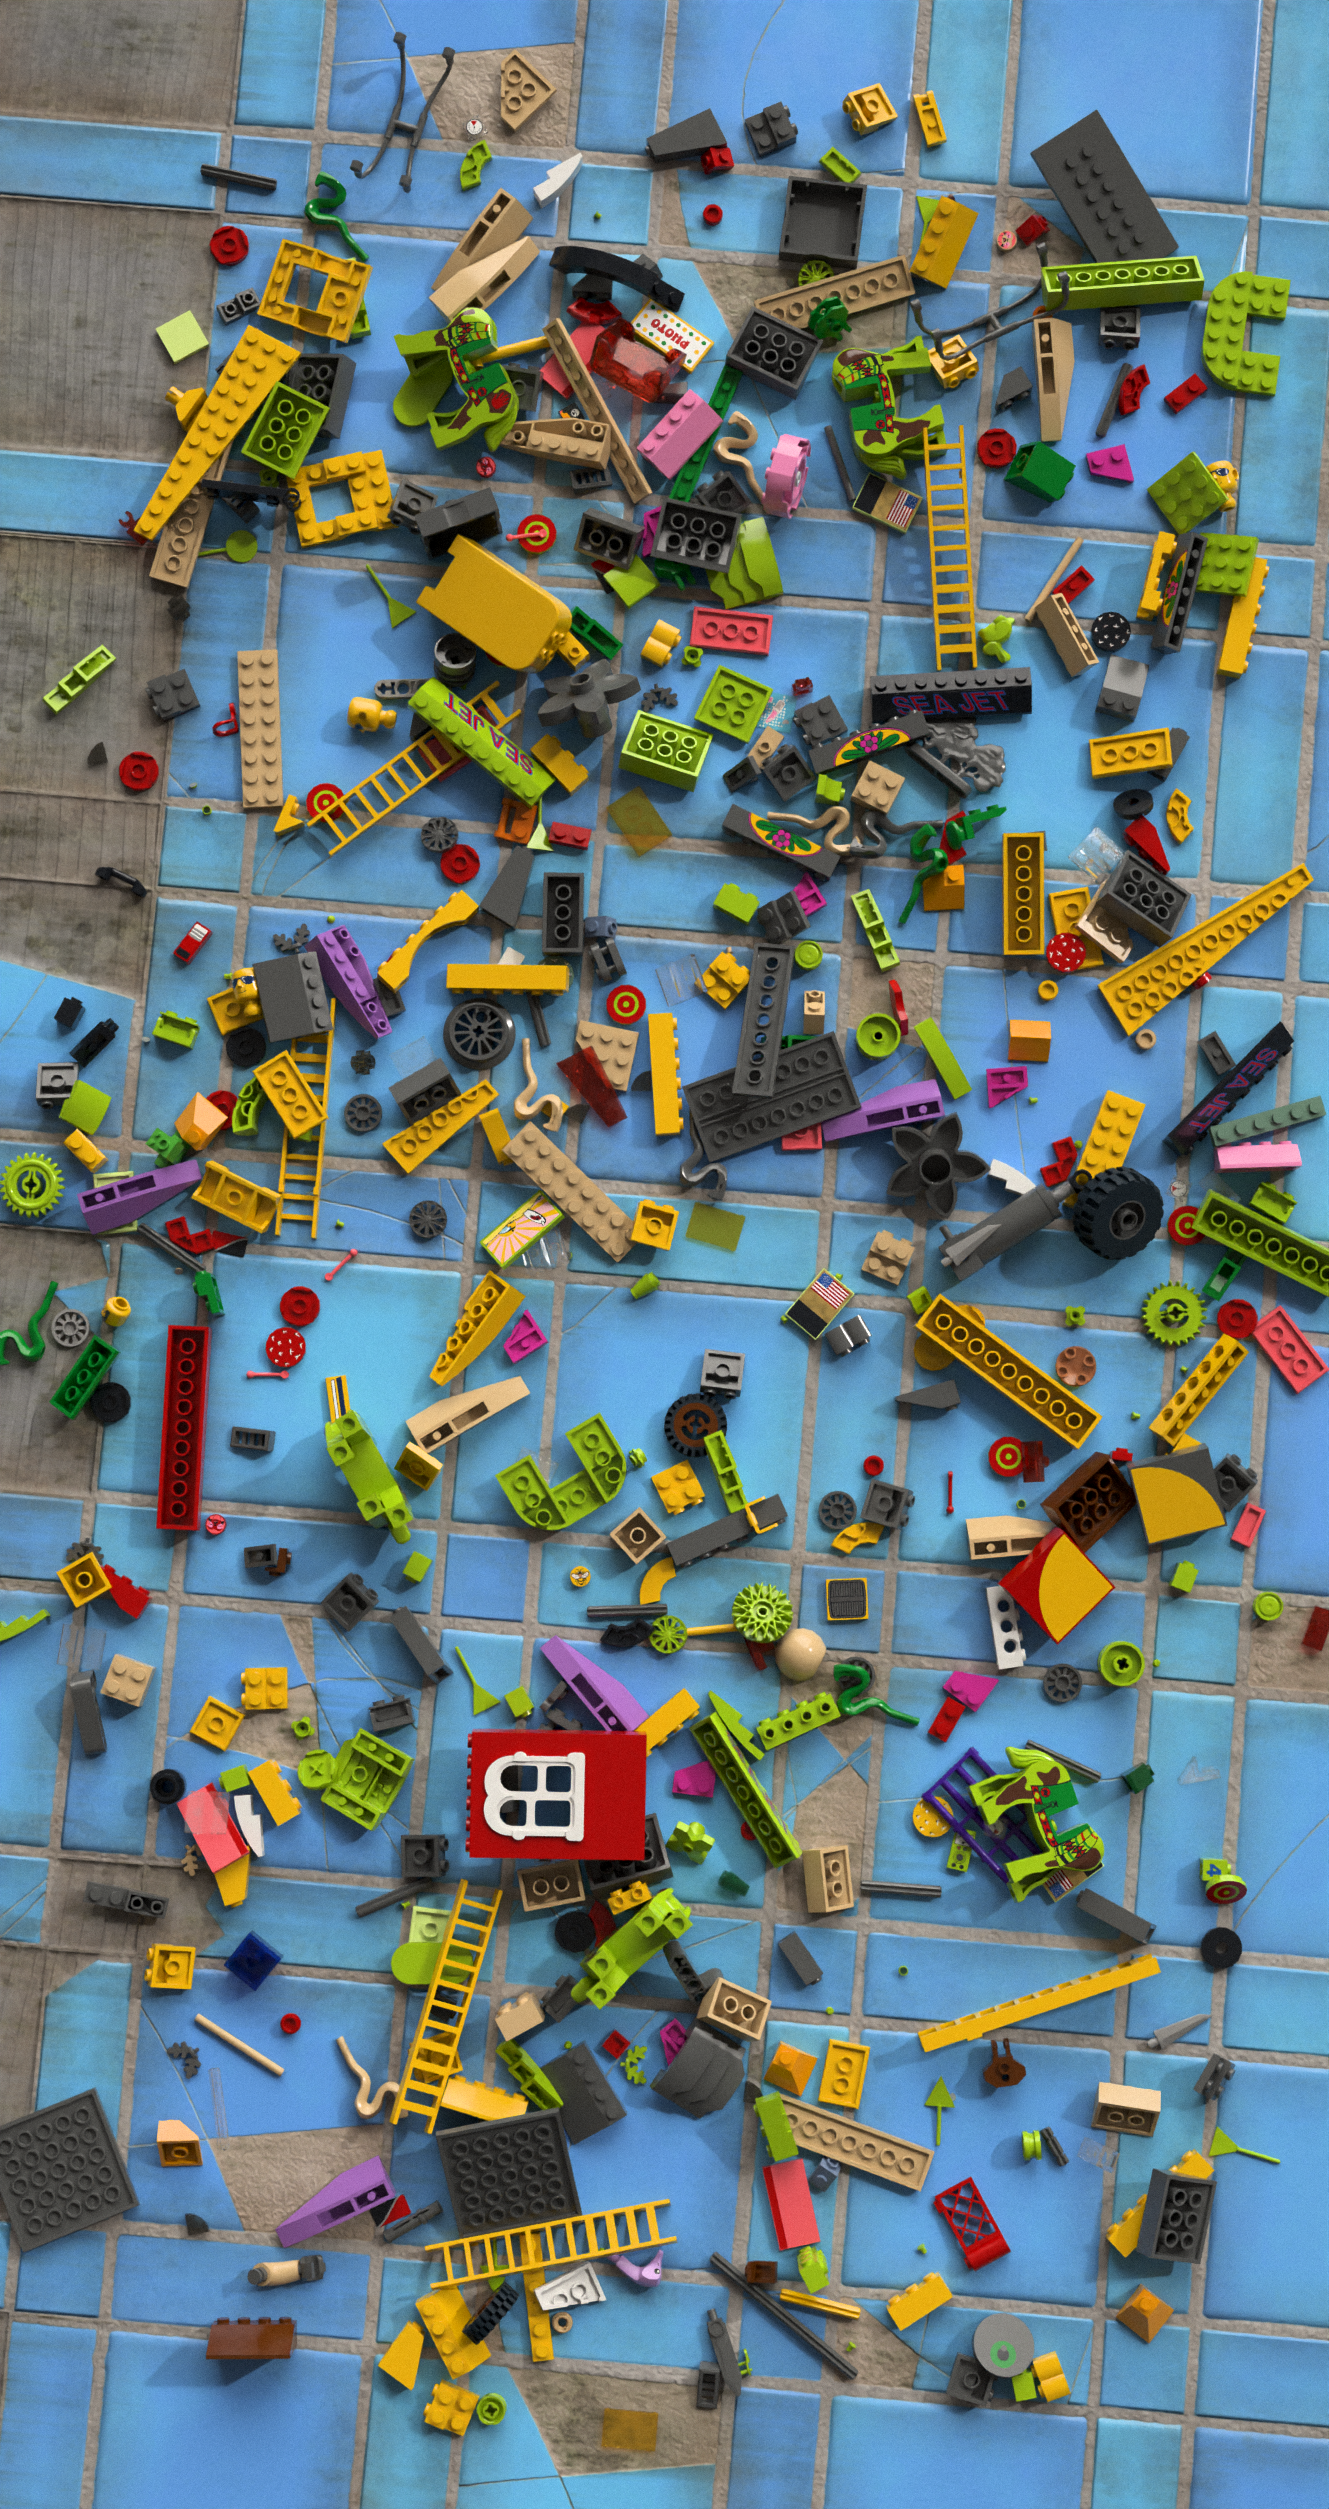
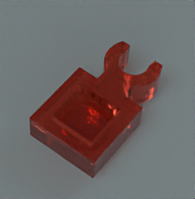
M126 511L125 514L129 517V520L123 522L119 519L118 521L122 527L129 528L126 531L127 534L143 546L148 539L134 532L140 517L135 521L133 515Z
M809 677L796 679L791 687L793 696L813 692L812 680Z

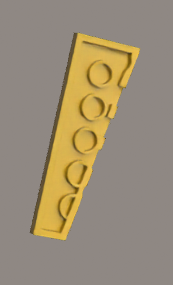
M485 1079L464 1092L461 1096L456 1097L427 1117L417 1121L406 1130L391 1137L382 1145L403 1169L410 1174L495 1100L499 1093Z

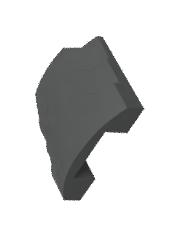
M695 2017L684 2033L687 2040L667 2070L660 2069L650 2087L700 2119L706 2112L722 2110L745 2076L742 2058L746 2049Z

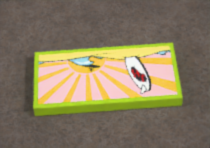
M539 1190L479 1243L505 1270L563 1220L565 1216Z

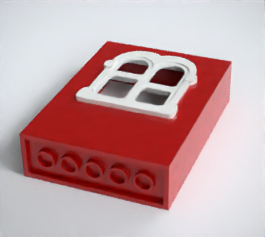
M473 1729L472 1734H468V1748H472V1754L467 1756V1769H471V1775L467 1777V1790H471V1796H467L466 1810H470V1817L466 1819V1831H470V1837H466L465 1852H469V1858L644 1860L646 1731ZM512 1765L536 1766L538 1768L537 1790L534 1792L507 1790L501 1784L500 1777L502 1771ZM548 1766H569L571 1768V1789L569 1792H548L546 1790V1768ZM509 1800L526 1801L527 1815L524 1826H511L502 1821L499 1812L505 1802ZM536 1801H569L570 1825L567 1827L537 1826L535 1824Z

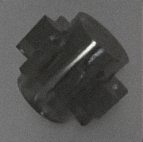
M172 597L167 602L170 607L166 610L175 621L179 618L185 621L190 616L188 610L191 607L183 597L179 599Z
M356 1051L357 1056L351 1057L352 1069L356 1071V1074H370L369 1069L375 1068L374 1056L370 1054V1051Z

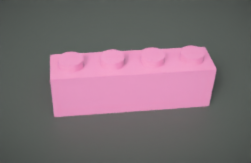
M689 389L639 444L637 450L647 462L671 480L720 426L723 420L701 397Z
M1280 1141L1279 1145H1271V1142H1259V1145L1251 1146V1142L1239 1143V1146H1231V1143L1213 1149L1215 1173L1293 1171L1302 1166L1298 1145L1292 1144L1291 1141Z

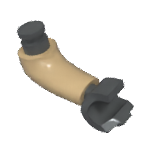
M309 2255L302 2257L301 2260L285 2262H262L256 2264L248 2272L247 2278L252 2285L257 2284L258 2286L288 2284L301 2280V2277L303 2281L323 2279L326 2266L321 2255Z

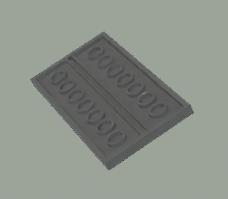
M1098 110L1087 115L1030 153L1095 263L1164 258L1179 248Z
M834 1031L780 1050L773 1099L733 1096L732 1089L736 1067L682 1086L709 1162L861 1107ZM764 1057L758 1058V1059L753 1060V1061H754V1062H761ZM753 1073L750 1076V1080L758 1081L761 1075Z

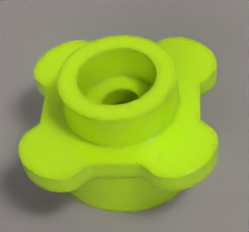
M271 469L261 470L259 472L261 478L260 486L278 488L277 476L279 473Z
M686 646L682 663L699 667L703 650Z
M1083 1306L1078 1308L1066 1307L1067 1319L1065 1323L1068 1326L1072 1324L1082 1326L1085 1324V1308Z
M640 1448L629 1451L631 1463L638 1468H642L644 1463L647 1462L644 1452Z
M307 1716L298 1722L293 1721L291 1724V1728L294 1729L296 1739L303 1740L305 1736H312L315 1733V1729L311 1727L310 1718Z

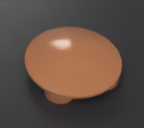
M1079 1346L1068 1347L1059 1354L1056 1360V1372L1060 1380L1065 1384L1074 1387L1083 1386L1094 1377L1096 1361L1092 1353L1087 1349Z

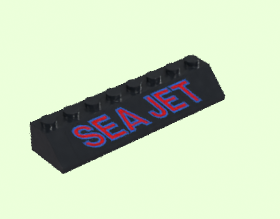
M1030 667L870 676L872 723L887 722L888 719L896 716L902 718L907 716L906 713L912 710H922L925 720L1032 714Z
M1279 1022L1162 1140L1178 1157H1181L1183 1154L1187 1156L1195 1148L1193 1144L1197 1140L1201 1142L1209 1134L1206 1131L1207 1128L1211 1125H1218L1223 1120L1220 1116L1225 1111L1229 1114L1237 1106L1234 1102L1239 1097L1243 1099L1251 1091L1249 1087L1253 1083L1257 1085L1265 1077L1262 1073L1267 1068L1271 1071L1279 1063L1276 1059L1281 1054L1285 1057L1293 1049L1290 1045L1294 1040L1283 1023Z

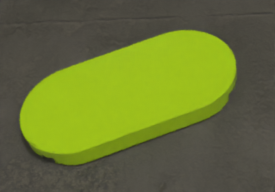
M446 361L417 380L412 378L411 374L408 376L393 402L394 414L402 425L411 428L424 425L429 421L426 414L436 410L452 384L453 371L449 361Z
M408 1942L396 1949L391 1959V1968L395 1977L405 1984H430L442 1942ZM450 1944L446 1959L473 1967L474 1960L471 1952L467 1948ZM444 1964L440 1979L458 1984L466 1980L471 1972Z

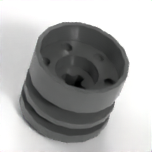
M447 634L436 642L434 648V674L438 681L446 686L461 687L468 684L475 674V644L461 634Z

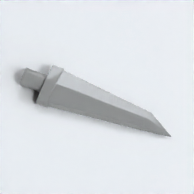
M1002 1224L988 1225L950 1248L948 1247L945 1250L948 1256L940 1262L944 1267H947L952 1262L956 1266L960 1265L967 1256Z
M1197 2014L1161 2029H1156L1153 2031L1155 2037L1146 2042L1150 2049L1157 2045L1164 2049L1213 2015Z

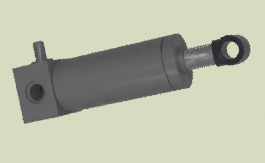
M1080 1169L1067 1178L1065 1183L1052 1191L1046 1190L1041 1183L1035 1189H1031L964 1233L952 1235L947 1225L941 1226L939 1230L946 1241L939 1246L940 1251L946 1257L948 1254L945 1250L948 1247L950 1248L988 1225L1002 1224L967 1256L965 1262H961L958 1266L954 1262L949 1264L961 1282L983 1269L990 1261L1061 1217L1062 1214L1058 1209L1059 1203L1064 1199L1066 1200L1071 1194H1078L1085 1188L1084 1185L1081 1186L1076 1182L1077 1176L1084 1174L1088 1177V1181H1091V1174L1087 1170Z

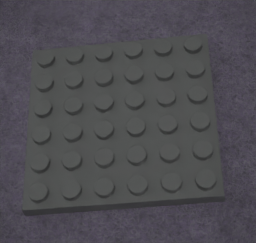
M96 2087L0 2126V2192L23 2252L140 2205Z
M559 2107L436 2131V2139L460 2239L582 2216Z

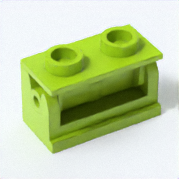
M724 883L713 903V907L748 926L757 907L760 905V901L757 900L758 897L749 892L747 894L741 892V888L733 883L729 885Z
M167 1010L166 1013L160 1011L162 1016L158 1017L152 1035L193 1050L201 1028L196 1024L197 1020L185 1017L184 1020L178 1018V1014Z
M1267 1181L1266 1183L1261 1182L1247 1205L1281 1225L1285 1224L1295 1207L1294 1205L1298 1202L1294 1200L1295 1197L1287 1192L1281 1193L1276 1190L1277 1187Z

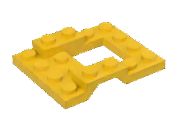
M282 239L257 314L261 317L293 326L298 330L330 340L334 339L348 343L373 267L358 261L341 259L319 249ZM296 265L328 276L316 311L284 302Z
M382 450L364 454L361 451L325 459L323 463L300 467L294 480L286 476L288 487L297 489L300 494L301 508L294 512L302 549L343 540L355 533L364 531L380 532L399 527L392 524L391 519L387 518L393 499ZM348 479L355 512L335 516L336 519L317 523L309 488Z

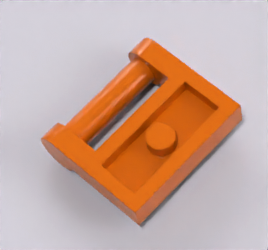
M502 798L501 804L503 807L498 828L495 830L493 837L527 845L531 838L538 806L535 805L530 809L522 802ZM510 808H515L516 812L511 833L508 834L505 833Z

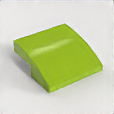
M637 554L629 570L616 566L603 575L605 581L615 590L617 596L629 609L661 586Z
M76 1080L69 1099L64 1100L59 1118L89 1135H94L112 1097L81 1080Z

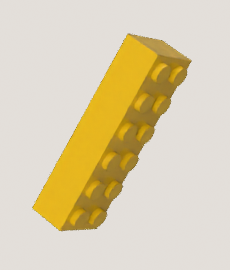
M1044 833L1002 834V956L1044 955Z
M1107 1090L1075 1172L1080 1169L1087 1170L1093 1179L1096 1174L1103 1173L1106 1169L1122 1167L1146 1104ZM1080 1174L1077 1176L1076 1182L1083 1186L1088 1182V1177ZM1074 1193L1066 1200L1064 1199L1062 1205L1073 1209L1074 1204L1078 1200V1194Z

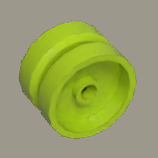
M881 1013L868 1015L861 1021L856 1031L855 1042L857 1049L864 1057L870 1060L881 1061L888 1059L895 1053L899 1045L901 1032L898 1024L892 1017ZM877 1034V1036L881 1035L882 1038L878 1040L874 1036Z
M1115 1641L1105 1645L1099 1652L1097 1667L1104 1680L1110 1684L1122 1687L1130 1686L1140 1679L1144 1672L1145 1661L1142 1652L1134 1644L1125 1641ZM1118 1660H1123L1124 1665L1122 1667H1119V1664H1117Z

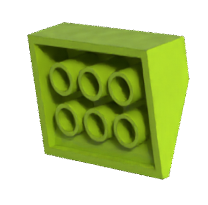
M276 381L241 453L244 457L294 480L330 408Z
M638 710L621 751L618 768L694 792L714 734Z

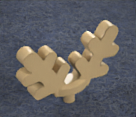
M194 1844L192 1847L189 1845L184 1847L188 1851L185 1853L186 1857L181 1860V1863L185 1864L187 1862L184 1871L187 1872L189 1870L190 1876H194L195 1869H198V1864L193 1863V1861H197V1856L202 1855L198 1844ZM196 1851L197 1856H193L191 1853Z

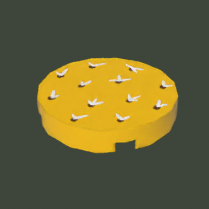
M934 1796L953 1816L952 1808L948 1802L941 1797ZM921 1799L914 1807L913 1823L920 1833L928 1837H938L948 1832L951 1826L930 1803H926Z

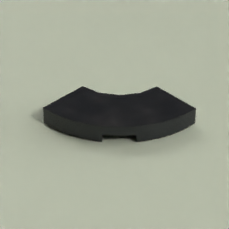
M639 1617L627 1626H617L610 1623L600 1641L615 1647H631L648 1639L656 1628Z

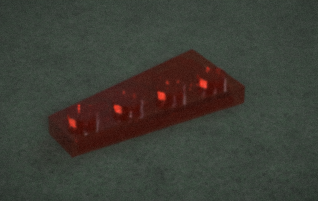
M589 1046L556 1063L608 1127L628 1118L593 1046Z

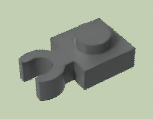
M561 1680L540 1708L547 1712L557 1698L562 1700L568 1693L566 1689L568 1684Z

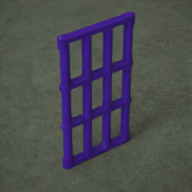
M972 1746L921 1797L926 1803H930L953 1828L952 1831L954 1833L957 1832L981 1858L980 1861L982 1863L985 1862L1007 1886L1006 1883L1009 1882L1006 1873L991 1856L1000 1848L1011 1861L1019 1860L1020 1858L1005 1843L1013 1834L1033 1855L1041 1854L1042 1852L1020 1829L1027 1821L1024 1804L1015 1805L1024 1815L1017 1824L1005 1812L999 1816V1819L1010 1829L1001 1839L999 1835L996 1836L985 1825L983 1818L977 1813L979 1810L978 1806L972 1808L946 1780L955 1771L968 1786L977 1783L961 1766L968 1757L988 1777L997 1775ZM940 1785L967 1813L959 1823L931 1794ZM970 1818L996 1844L988 1853L962 1827Z

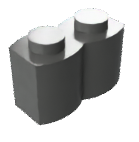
M860 1314L824 1334L836 1356L841 1354L842 1357L852 1352L851 1347L857 1344L861 1347L870 1342L869 1337L872 1336Z

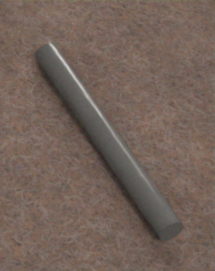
M826 426L824 430L849 502L855 501L856 496L832 426Z

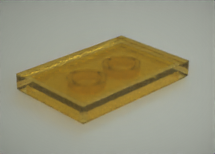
M637 786L606 807V810L639 858L672 836L671 831L640 786Z

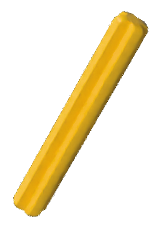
M784 2288L780 2292L779 2298L781 2301L858 2320L860 2316V2308Z

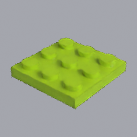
M1195 451L1187 455L1146 489L1179 535L1190 532L1229 500Z
M1200 532V535L1208 538L1195 592L1246 597L1259 539L1251 536Z
M719 665L695 714L694 720L748 744L773 693V689Z

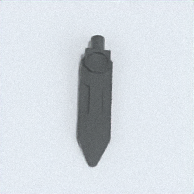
M715 2308L707 2311L710 2319L707 2322L708 2332L724 2382L736 2396H740L742 2374L726 2325L722 2317H717Z

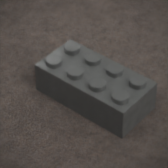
M544 872L543 956L583 957L584 873Z

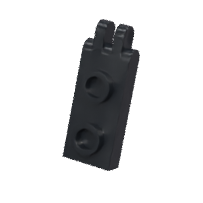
M111 1018L105 1022H99L69 1054L85 1068L115 1038V1032L119 1029V1026Z

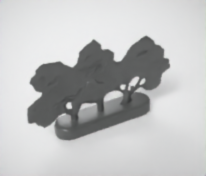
M976 717L926 720L931 739L929 741L926 738L923 739V747L916 742H912L905 747V752L908 756L961 798L966 799L971 793L970 785L962 777L973 778L974 786L980 792H985L992 786L1001 787L1003 782L1001 775L1006 771L1004 749L993 744H986L984 746H977L974 741L978 738V730L974 726L976 724ZM934 746L937 747L942 758L938 760L927 749ZM948 758H954L959 762L960 771L958 773H954L944 765ZM963 762H965L967 765L964 768L962 767ZM969 767L977 768V771L974 773L965 772Z

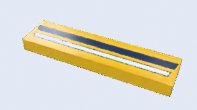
M346 1375L326 1378L331 1423H334L337 1418L347 1414V1411L350 1410Z

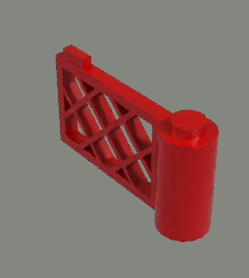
M971 2176L935 2196L936 2201L933 2203L938 2212H943L967 2256L964 2258V2261L969 2270L973 2268L976 2272L1011 2252ZM969 2182L973 2188L971 2198L960 2195L962 2186ZM958 2189V2193H957V2194L952 2193L953 2191H955V2190ZM947 2194L956 2196L954 2207L944 2206L941 2198ZM975 2194L978 2197L979 2201L974 2200ZM958 2198L970 2201L967 2213L956 2210ZM973 2202L982 2205L983 2213L981 2217L970 2214ZM947 2210L952 2211L951 2217ZM955 2212L966 2215L963 2227L953 2223L952 2220ZM985 2212L989 2220L984 2218ZM968 2217L980 2220L977 2232L966 2228ZM982 2222L991 2223L995 2231L989 2235L980 2233ZM957 2228L962 2230L961 2236ZM965 2231L976 2234L974 2243L967 2247L963 2241Z

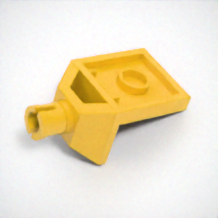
M173 386L169 389L172 393L167 392L165 400L175 405L181 427L188 433L208 397L202 387L188 390L183 394Z

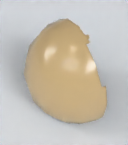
M805 1628L792 1629L778 1640L775 1648V1661L780 1671L788 1678L797 1681L809 1680L816 1673L826 1653V1646L822 1638L814 1631Z

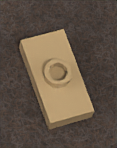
M767 726L748 756L753 755L760 768L762 766L761 762L765 758L773 756L784 736Z

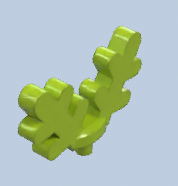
M635 2045V2052L632 2053V2050L628 2049V2057L625 2058V2062H620V2066L625 2067L628 2080H631L633 2076L635 2084H638L639 2081L644 2084L646 2083V2078L643 2077L644 2071L636 2072L638 2066L630 2067V2062L632 2061L637 2064V2057L644 2059L645 2055L643 2053L647 2051V2047L642 2046L639 2048L638 2045Z

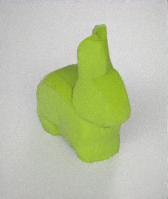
M1000 615L985 629L982 628L978 631V635L986 644L982 648V652L988 656H996L1002 664L1011 659L1010 654L1002 648V645L1010 639L1012 625L1015 624L1014 618H1006Z

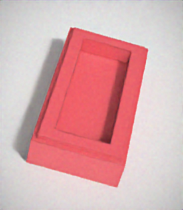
M1247 1502L1230 1540L1250 1548L1266 1511Z

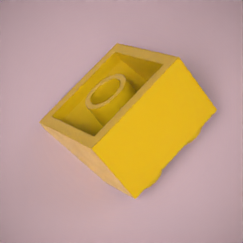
M93 1552L56 1572L76 1608L84 1606L112 1588Z

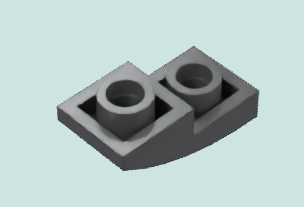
M252 287L235 294L233 299L217 305L216 310L226 326L258 309L261 302Z

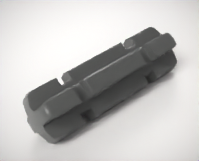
M1049 2126L1045 2127L1040 2131L1044 2140L1046 2139L1045 2142L1053 2156L1056 2157L1058 2165L1060 2167L1066 2165L1069 2162L1066 2154H1063L1064 2151L1057 2138L1053 2136L1054 2133Z

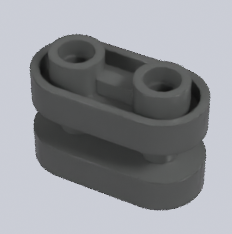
M613 937L605 940L607 946L599 948L598 943L591 945V950L588 951L591 961H596L598 968L595 971L599 981L603 979L604 983L612 980L610 974L618 972L619 977L627 974ZM610 953L614 964L607 967L603 956Z
M555 1707L554 1711L549 1709L546 1717L551 1719L546 1726L541 1723L537 1730H554L557 1724L567 1730L584 1729L581 1722L574 1718L572 1721L564 1717L566 1713Z

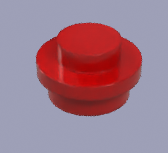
M294 2013L284 2015L280 2022L281 2029L287 2034L296 2033L301 2027L299 2016Z

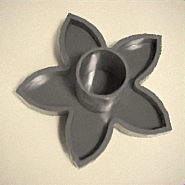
M604 658L593 663L582 673L575 676H561L545 680L544 687L548 700L540 707L538 717L542 727L558 725L576 717L584 737L596 738L602 736L612 728L608 704L621 702L641 691L638 678L630 674L613 675L609 662Z
M953 1112L936 1122L929 1137H926L924 1133L913 1127H892V1139L895 1149L907 1162L893 1172L889 1179L886 1193L896 1197H909L916 1195L924 1189L930 1206L938 1214L948 1219L957 1202L955 1182L967 1183L983 1177L991 1168L978 1154L969 1150H958L962 1141L963 1131L957 1112Z

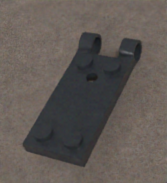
M202 479L201 488L203 494L211 500H219V497L263 502L271 507H279L280 504L286 505V508L291 512H297L301 508L300 494L295 488L282 489ZM289 492H295L297 495L291 494L288 496L287 494ZM292 498H295V499H296V500L293 501V502H290V501H289V500L292 499ZM299 503V505H298L296 508H291V507L288 506V505L294 506V505H297V504Z

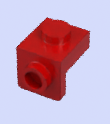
M710 148L701 156V165L705 175H709L714 170H731L734 167L730 148Z
M1031 215L1015 231L1026 246H1030L1043 233H1048L1050 229L1047 226L1049 224L1042 215Z

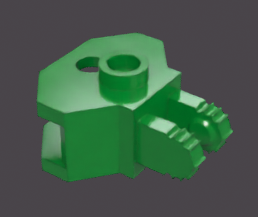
M837 296L824 299L810 313L808 326L819 339L832 336L841 341L843 337L840 332L843 329L849 333L852 331V328L846 322L849 311Z
M656 558L654 572L657 577L670 579L671 582H675L680 591L685 590V585L681 580L684 576L691 586L696 584L695 578L690 571V565Z

